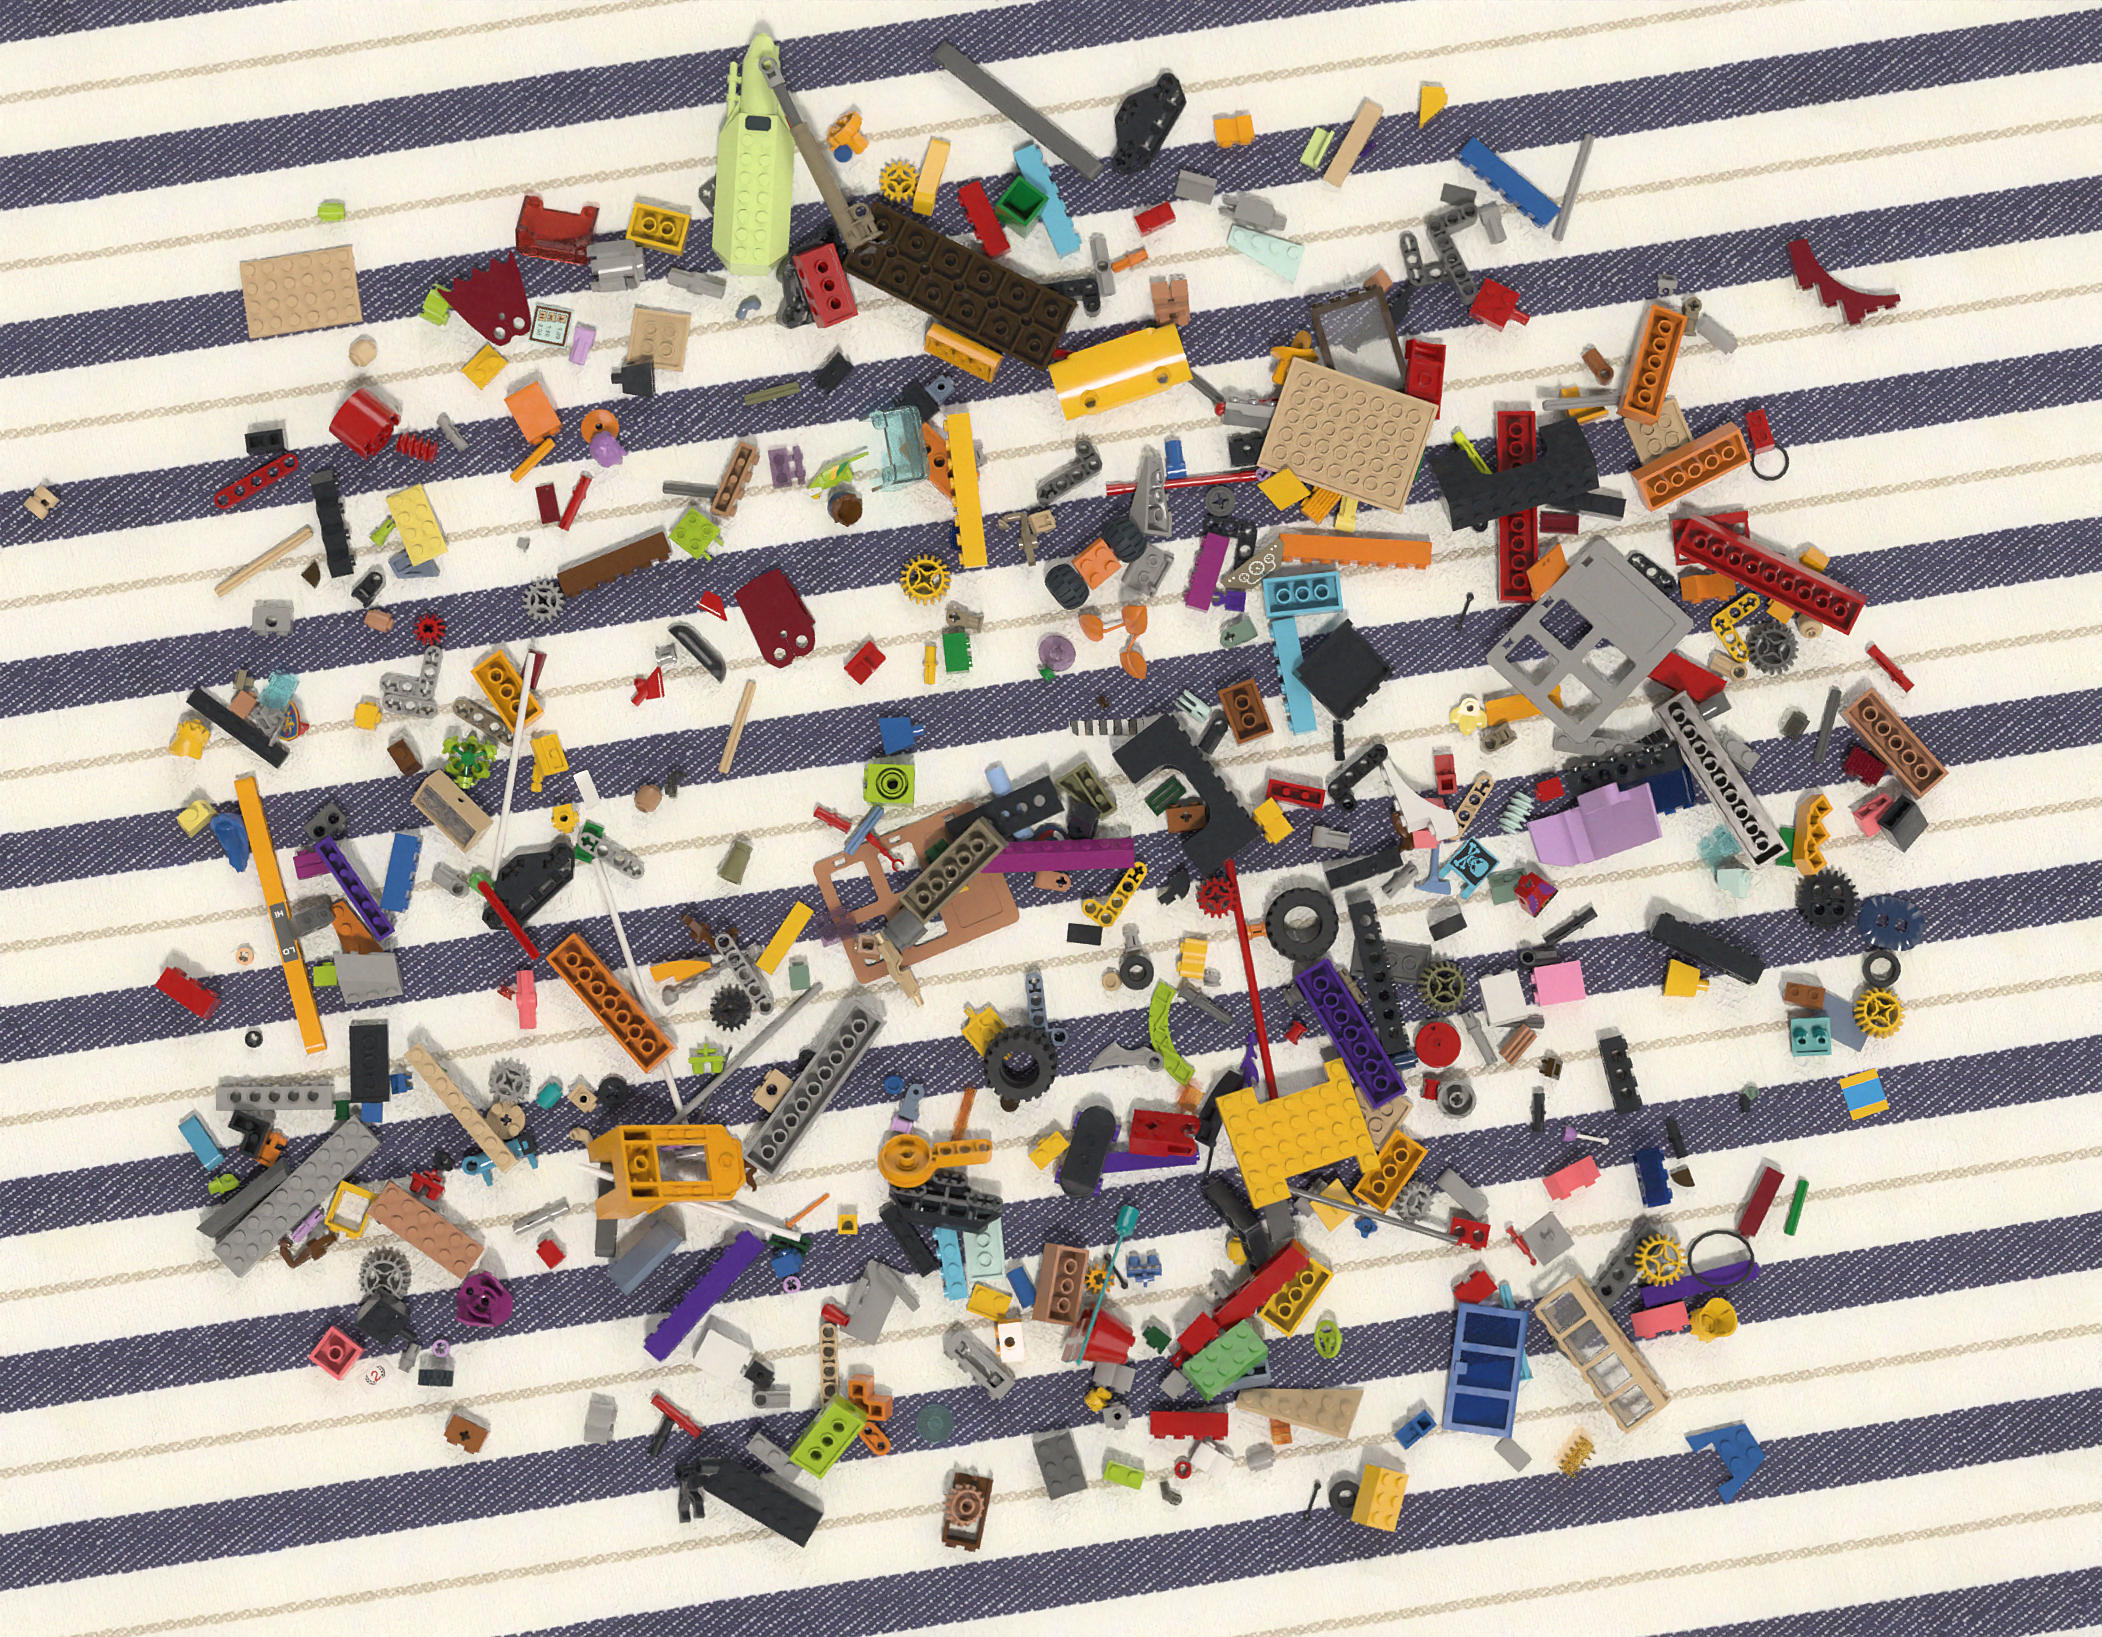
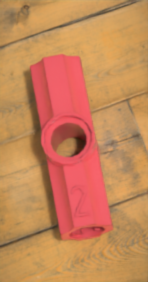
M533 970L516 971L518 991L516 992L517 1009H519L520 1029L537 1028V993L534 988Z

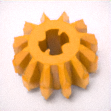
M1095 1263V1271L1089 1266L1088 1270L1092 1273L1091 1275L1088 1273L1085 1275L1090 1278L1085 1280L1084 1284L1089 1282L1091 1284L1086 1290L1088 1291L1094 1287L1093 1295L1096 1294L1097 1289L1101 1292L1103 1284L1100 1282L1101 1285H1097L1096 1280L1093 1278L1100 1273L1102 1278L1105 1279L1107 1271H1104L1106 1267L1104 1263L1101 1270H1099L1098 1263ZM1110 1275L1109 1279H1114L1115 1275ZM1108 1280V1283H1107V1284H1109V1285H1111V1286H1114V1285H1115V1283L1110 1282V1281ZM1106 1286V1291L1109 1293L1111 1290Z

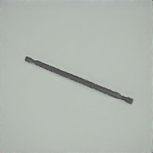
M729 1047L728 1053L726 1055V1062H723V1070L728 1061L730 1052H732V1047ZM713 1092L707 1096L696 1125L700 1124Z

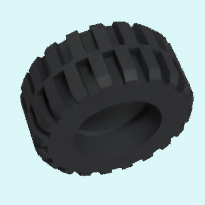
M1308 887L1293 888L1283 892L1271 904L1265 921L1267 939H1269L1272 948L1282 957L1284 956L1289 960L1299 962L1311 961L1325 954L1335 942L1339 931V917L1334 904L1330 902L1327 896L1321 894L1320 891H1315ZM1300 906L1308 907L1317 914L1320 920V929L1314 939L1308 942H1296L1286 934L1284 919L1293 908Z
M1015 1025L1014 1029L1007 1027L1004 1028L1003 1033H996L994 1039H991L988 1043L983 1061L984 1078L988 1079L987 1084L991 1089L995 1088L994 1093L998 1096L1004 1095V1099L1007 1101L1011 1098L1015 1099L1016 1103H1020L1023 1099H1025V1102L1032 1101V1097L1038 1099L1042 1097V1092L1046 1093L1050 1089V1085L1055 1080L1058 1061L1057 1054L1055 1053L1056 1048L1054 1044H1050V1038L1047 1035L1042 1036V1031L1039 1029L1033 1031L1031 1030L1032 1027L1027 1025L1026 1028H1021V1025ZM1025 1051L1036 1058L1039 1067L1035 1073L1029 1076L1018 1077L1006 1071L1002 1065V1060L1010 1052Z

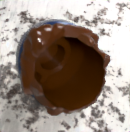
M848 491L837 492L828 501V513L835 523H841L849 527L862 517V499L857 498L856 494Z

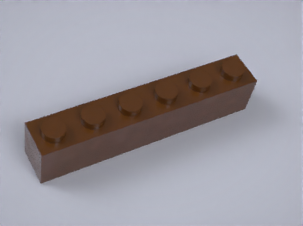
M661 531L556 575L566 598L570 597L573 599L579 597L581 592L585 590L590 592L598 589L600 584H611L617 581V577L622 575L624 577L631 576L635 570L640 568L641 570L652 567L654 562H665L673 554L665 534Z

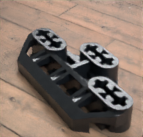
M1172 73L1162 74L1156 85L1128 96L1117 112L1114 124L1118 150L1112 159V169L1114 172L1127 176L1149 169L1182 114L1187 101L1179 79ZM1171 81V84H1168L1163 92L1161 100L1155 102V98H1158L1164 89L1165 82ZM1178 89L1179 96H1177V98L1174 101V103L1177 104L1175 106L1168 101L1172 100L1173 96L1175 95ZM1135 103L1136 107L1131 109L1130 114L1126 118V123L1120 125V121H1123L1125 118V113L1127 114L1129 111V105ZM1166 112L1167 115L1161 123L1164 127L1161 128L1155 122L1158 123L1163 113ZM1152 134L1154 135V137L1148 145V148L1150 149L1149 151L1143 148L1142 145L1146 144L1147 140ZM1133 145V149L1131 148L1124 158V165L1117 166V162H1121L1123 155H1125L1127 146ZM1137 157H1140L1139 165L1141 166L1129 170L1128 168L1133 166Z
M832 224L818 226L811 241L794 250H788V254L781 261L776 271V279L782 283L784 299L776 314V321L786 329L815 323L792 256L825 244L823 242L834 243L835 249L838 245L837 255L842 266L849 253L846 244L841 242L838 229ZM806 311H807L808 314H807V316H806V320H805V321H802V319H803V317H804V315H805V313H806Z
M558 843L547 852L517 855L498 872L494 892L501 902L510 900L507 910L516 919L520 927L524 926L574 880L575 852L566 843ZM560 848L566 849V850H565V852H566V855H565V856H563V855L558 856V855L560 854V851H559ZM552 854H554V856H556L557 859L560 860L559 863H557V861H555L554 858L551 857ZM571 859V870L566 869L560 874L559 871ZM519 860H521V861H524V860H525V862H524L525 867H524V868L518 867V866H519V863H518ZM546 861H548V862L553 861V862L551 863V866H552L551 869L545 868V867H546V864H545ZM511 866L519 873L518 875L510 869ZM511 872H513L509 876L511 878L510 881L504 880L505 877L503 875L505 873L509 875ZM549 877H551L555 881V883L552 881L541 893L539 889L545 883H547L550 880ZM529 895H531L534 900L521 911L518 907L522 906L530 898ZM491 905L484 910L482 920L491 930L510 931L508 927L500 926L503 921L498 914L494 915V921H488V914L496 913Z
M946 1169L935 1170L932 1179L919 1186L906 1188L890 1184L888 1198L897 1208L898 1216L904 1222L973 1234H981L986 1231L988 1224L999 1219L1003 1210V1200L1000 1196L975 1192L968 1185V1177L965 1173Z

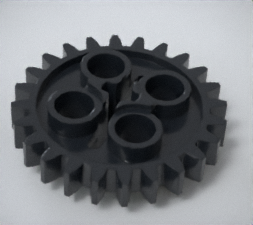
M1830 869L1826 870L1825 875L1822 870L1818 871V877L1816 874L1811 875L1812 880L1805 878L1807 885H1800L1804 890L1797 892L1801 898L1796 899L1797 902L1801 903V906L1797 907V909H1803L1800 917H1807L1805 923L1811 921V928L1818 925V931L1825 927L1826 932L1830 931V927L1837 931V925L1840 928H1844V922L1850 924L1851 921L1848 917H1856L1852 911L1859 910L1854 904L1860 902V900L1854 898L1859 892L1852 891L1856 885H1849L1851 879L1845 881V874L1838 877L1837 870L1831 875ZM1815 886L1822 888L1823 893L1821 896H1817L1814 893ZM1835 886L1841 888V896H1836L1833 893ZM1828 896L1830 900L1844 899L1845 902H1832L1827 905V902H1811V899L1823 900ZM1815 905L1822 907L1823 912L1821 915L1815 914ZM1836 905L1842 909L1840 916L1835 915L1833 912V907Z

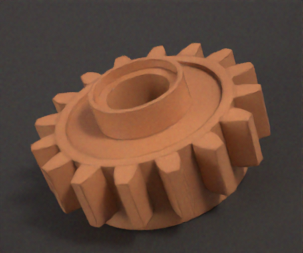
M965 1483L963 1485L956 1484V1489L949 1488L950 1495H944L947 1501L942 1502L943 1505H946L942 1512L948 1513L945 1519L951 1520V1524L959 1527L964 1525L970 1527L971 1522L977 1523V1518L982 1516L981 1511L984 1509L982 1502L984 1499L980 1498L981 1492L977 1491L976 1487Z

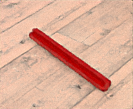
M485 880L478 883V889L533 961L541 956L540 952Z

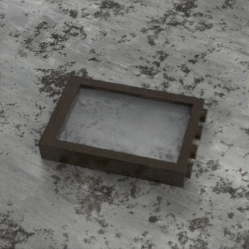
M1371 284L1366 286L1364 291L1359 292L1357 289L1347 292L1348 296L1340 298V295L1329 298L1330 302L1322 304V301L1311 304L1312 308L1307 309L1326 368L1405 394L1407 367L1382 286Z

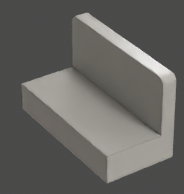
M1181 170L1175 196L1211 205L1217 179Z

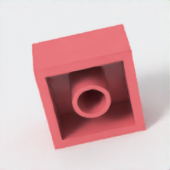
M331 1326L308 1358L338 1381H342L366 1349L338 1327Z

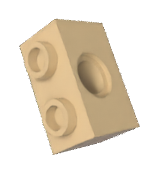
M774 1069V1071L769 1070L764 1077L766 1082L762 1087L758 1086L752 1094L755 1096L752 1100L771 1114H773L795 1083L777 1069ZM770 1085H776L777 1093L773 1096L767 1093V1088Z

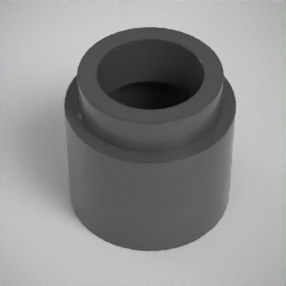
M905 906L886 923L887 927L883 930V933L901 952L907 947L910 949L928 932L923 924Z

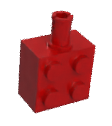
M1487 277L1468 314L1469 317L1500 332L1503 331L1507 321L1510 319L1526 327L1531 315L1525 314L1515 307L1521 294Z
M1202 1312L1176 1339L1181 1344V1348L1169 1360L1174 1363L1179 1358L1174 1364L1179 1368L1189 1355H1197L1206 1348L1205 1345L1210 1340L1214 1342L1220 1336L1219 1330L1221 1328L1208 1315Z

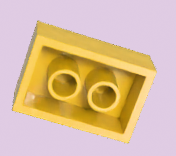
M635 202L626 240L631 239L637 246L683 257L692 223L691 216Z
M1366 1464L1351 1521L1394 1532L1409 1475Z

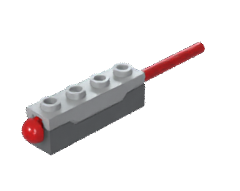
M1230 396L1229 399H1223V402L1217 403L1214 407L1215 414L1221 417L1220 421L1224 425L1269 430L1278 402L1266 401L1265 404L1259 403L1257 399L1240 401L1241 398Z

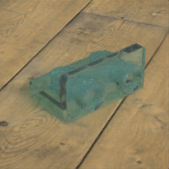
M1722 831L1715 837L1717 839L1716 842L1712 845L1708 842L1700 849L1702 853L1698 856L1712 873L1742 851V848L1732 836L1731 831L1727 833Z

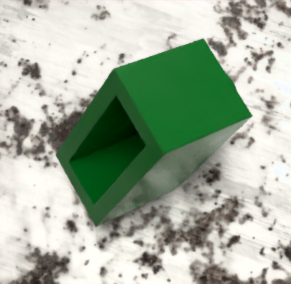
M965 632L942 635L947 675L969 673V667H973L972 656H968L967 649L971 648L970 637H966Z

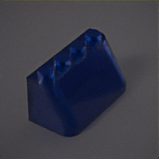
M1686 763L1677 770L1617 785L1619 792H1623L1649 783L1657 815L1665 813V816L1676 813L1675 809L1683 807V810L1694 807V803L1697 802L1690 770Z

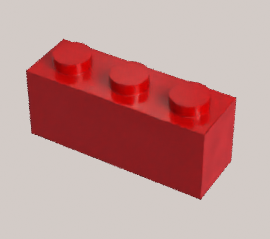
M1269 778L1265 800L1272 797L1278 803L1321 811L1326 790Z

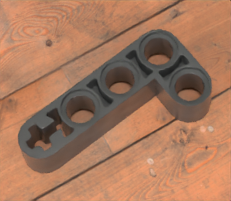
M1081 440L1076 444L1075 453L1080 461L1079 464L1037 490V501L1041 505H1050L1101 473L1102 461L1089 441ZM1086 446L1089 448V452L1081 454L1079 448ZM1096 462L1099 464V468L1091 470L1089 464ZM1075 472H1080L1083 474L1081 480H1075L1072 475ZM1058 482H1065L1067 487L1064 490H1059L1056 488V484ZM1051 486L1053 487V490L1056 493V495H1054V493L1051 492ZM1042 492H1044L1045 494L1051 492L1048 495L1049 499H1046L1045 497L1041 498Z

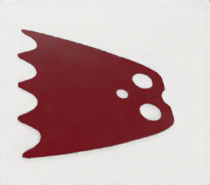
M512 251L509 252V258L505 264L491 258L490 269L487 272H481L476 268H472V278L468 282L454 277V289L450 292L437 288L439 294L471 327L497 346H504L510 343L512 337L516 335L523 336L531 329L529 304L520 271ZM503 313L505 319H500L499 314ZM518 317L524 320L525 325L522 329H517L513 325L515 318ZM496 328L504 329L505 337L503 339L495 337L494 330Z

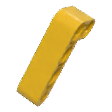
M932 138L916 188L913 212L932 216L937 190L949 155L951 143Z
M1141 862L1135 863V868L1141 867L1143 875L1138 874L1135 880L1139 881L1137 884L1133 879L1127 878L1129 875L1133 877L1135 874L1134 868H1129L1105 906L1093 899L1086 900L1082 905L1083 914L1103 928L1112 927L1146 877V866ZM1124 883H1131L1133 890L1125 892L1122 889ZM1113 899H1121L1123 902L1122 906L1114 908L1111 904ZM1089 903L1094 904L1096 907L1095 912L1092 914L1085 911V906ZM1104 914H1108L1111 916L1112 921L1109 924H1104L1101 921V917Z

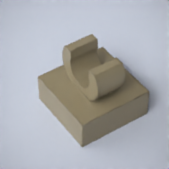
M236 670L232 689L240 691L243 690L244 686L253 687L255 679L246 677L247 671Z

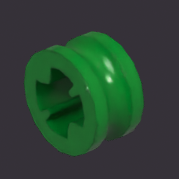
M1046 664L1043 665V669H1038L1040 675L1048 683H1050L1051 678H1056Z

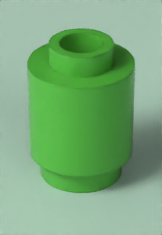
M481 871L478 874L474 872L468 879L470 888L484 897L477 885L485 880L492 890H495V882Z

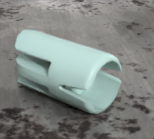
M1185 689L1183 691L1185 696L1180 695L1179 700L1181 702L1176 701L1175 705L1200 724L1204 723L1207 719L1206 716L1210 715L1212 709Z

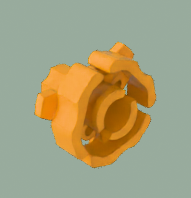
M852 110L842 115L835 121L839 127L837 128L832 125L827 131L825 139L830 144L829 149L831 151H834L838 146L847 144L855 154L859 155L868 147V141L859 133L863 118L856 111Z

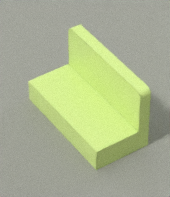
M1317 127L1300 162L1317 170L1335 132L1331 130L1328 133Z

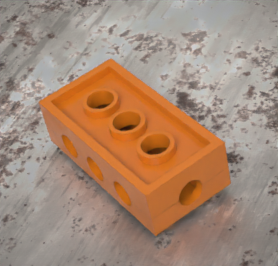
M925 422L899 448V453L952 503V496H955L954 488L951 489L948 476L952 474V469H948L947 458H950V450L946 451L945 440ZM924 447H928L931 449V452L923 454L921 450ZM938 460L945 462L943 467H936L934 464ZM977 472V481H979L980 474Z

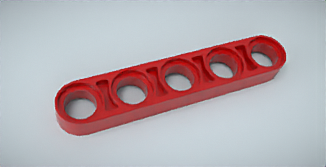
M286 454L218 492L214 497L216 506L223 510L229 509L297 470L299 461L293 454ZM288 458L295 460V465L291 468L285 466V461ZM276 467L278 469L276 477L268 475L270 468ZM254 477L262 479L260 486L254 487L252 485ZM238 486L245 488V493L242 496L235 494V489ZM226 495L229 499L228 503L222 506L219 504L218 499Z

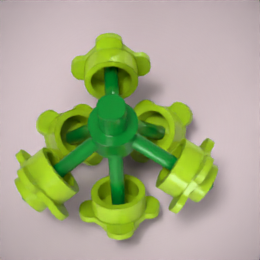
M454 735L452 738H446L443 742V754L448 752L450 755H453L457 752L461 755V759L450 756L448 764L444 767L447 773L450 772L457 778L453 779V782L458 783V787L463 789L470 788V785H476L473 779L477 781L480 778H488L490 776V763L488 761L475 762V758L483 756L485 760L491 759L492 762L496 761L497 748L494 744H490L489 740H485V745H482L476 740V736L471 735L468 740L462 741L460 744L457 741L458 736ZM469 765H472L471 771L473 776L468 775Z

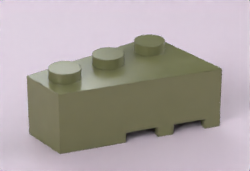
M1086 761L1054 782L1056 787L1078 804L1083 802L1101 811L1100 821H1104L1118 811L1117 806Z

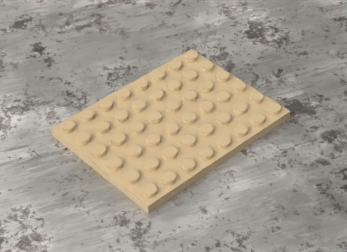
M1293 357L1256 466L1276 473L1288 467L1300 481L1402 515L1439 406Z

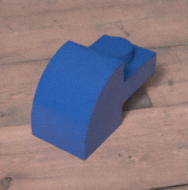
M1424 1409L1405 1423L1393 1436L1403 1449L1407 1450L1432 1430L1437 1423Z

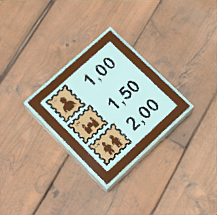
M536 304L528 342L566 349L573 311Z

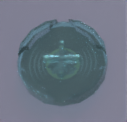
M931 1404L924 1407L916 1420V1429L919 1435L925 1441L931 1443H940L948 1439L955 1426L951 1411L939 1404Z

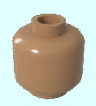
M654 784L642 785L634 797L635 807L643 813L654 812L662 800V795L659 792L660 789Z

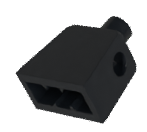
M654 358L623 363L621 373H611V383L622 384L624 394L653 398L656 394Z

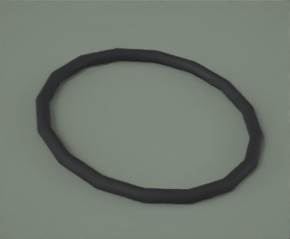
M1714 1230L1702 1234L1693 1242L1688 1251V1266L1692 1275L1701 1284L1711 1288L1728 1289L1741 1284L1749 1277L1754 1267V1253L1750 1244L1742 1236L1728 1230ZM1714 1234H1728L1736 1237L1746 1245L1750 1253V1266L1742 1278L1727 1285H1714L1704 1281L1695 1273L1691 1264L1692 1252L1696 1244L1705 1237Z

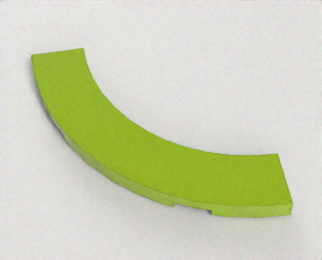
M1159 982L1149 1010L1151 1042L1154 1051L1163 1056L1165 1070L1177 1082L1186 1087L1195 1070L1186 1064L1175 1050L1168 1028L1169 1009L1176 991Z

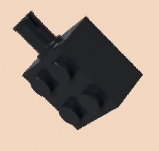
M381 1287L356 1313L355 1325L384 1346L397 1335L408 1342V1344H412L417 1337L416 1333L405 1326L411 1319V1308Z

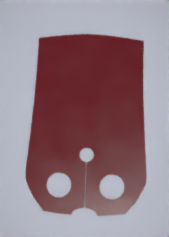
M779 568L755 578L734 593L761 654L769 664L781 669L792 664L794 658L798 656L804 657L814 650L815 631ZM782 631L787 632L786 638L781 637ZM801 635L805 636L808 640V644L804 648H800L796 644V639ZM782 648L785 650L786 656L783 660L775 658L774 652L776 649Z

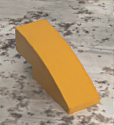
M682 960L659 964L649 969L655 983L662 982L673 976L678 983L712 968V965L709 962Z

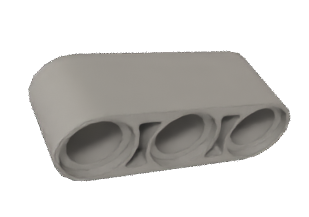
M1450 1168L1436 1181L1449 1196L1476 1220L1490 1206Z

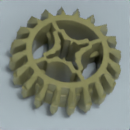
M1437 961V966L1435 963H1431L1430 968H1424L1426 974L1420 973L1419 976L1423 978V981L1419 980L1417 984L1422 985V988H1418L1417 991L1423 992L1419 998H1426L1423 1004H1430V1010L1436 1008V1012H1441L1443 1009L1444 1013H1447L1449 1008L1454 1011L1456 1010L1455 1005L1461 1006L1460 1000H1466V997L1462 994L1468 993V989H1464V986L1469 983L1463 982V979L1467 976L1466 974L1460 975L1462 968L1456 969L1455 963L1450 965L1449 961H1445L1444 964L1442 961ZM1439 971L1448 972L1450 976L1446 977L1445 979H1442L1440 976H1437L1436 973ZM1430 981H1431V982L1433 983V985H1434V988H1433V990H1432L1431 992H1430ZM1454 982L1456 983V991H1455V992H1454L1453 989H1452V984H1453ZM1441 983H1445V985H1444V989H1445V990H1441V988H1442ZM1443 994L1445 997H1449L1450 1000L1442 1003L1435 998Z

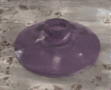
M1054 635L1045 638L1038 649V655L1042 664L1056 672L1069 669L1076 658L1074 646L1062 636Z

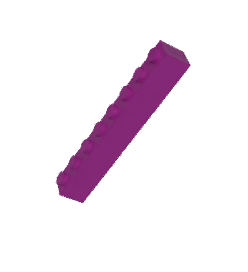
M1134 838L1008 842L1009 845L981 873L1135 868Z

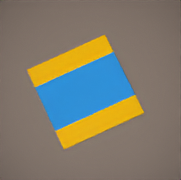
M1876 1068L1839 1080L1852 1120L1889 1109Z

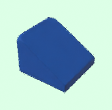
M362 1103L361 1122L382 1123L383 1103Z

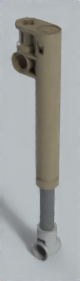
M762 57L758 62L759 70L762 72L769 88L773 89L792 127L789 131L792 137H794V141L848 249H855L882 235L883 232L878 231L874 223L875 218L868 205L857 203L848 207L812 132L809 130L807 122L802 121L784 85L785 80L778 68L777 62L771 57ZM769 60L772 62V68L765 71L763 65ZM863 206L866 208V215L859 217L857 210Z

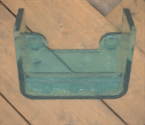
M907 405L878 410L858 418L859 422H872L873 427L877 430L884 429L890 466L885 467L882 472L883 484L872 488V492H896L922 482L929 477L928 456L920 413L916 406Z

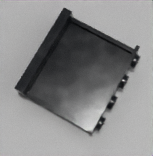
M1349 619L1344 620L1292 672L1297 680L1339 723L1344 720L1349 721L1355 715L1353 711L1357 707H1363L1368 702L1366 698L1370 694L1374 695L1381 688L1379 684L1383 680L1387 682L1394 675L1392 671L1396 668L1395 666L1390 668L1351 627L1353 623Z

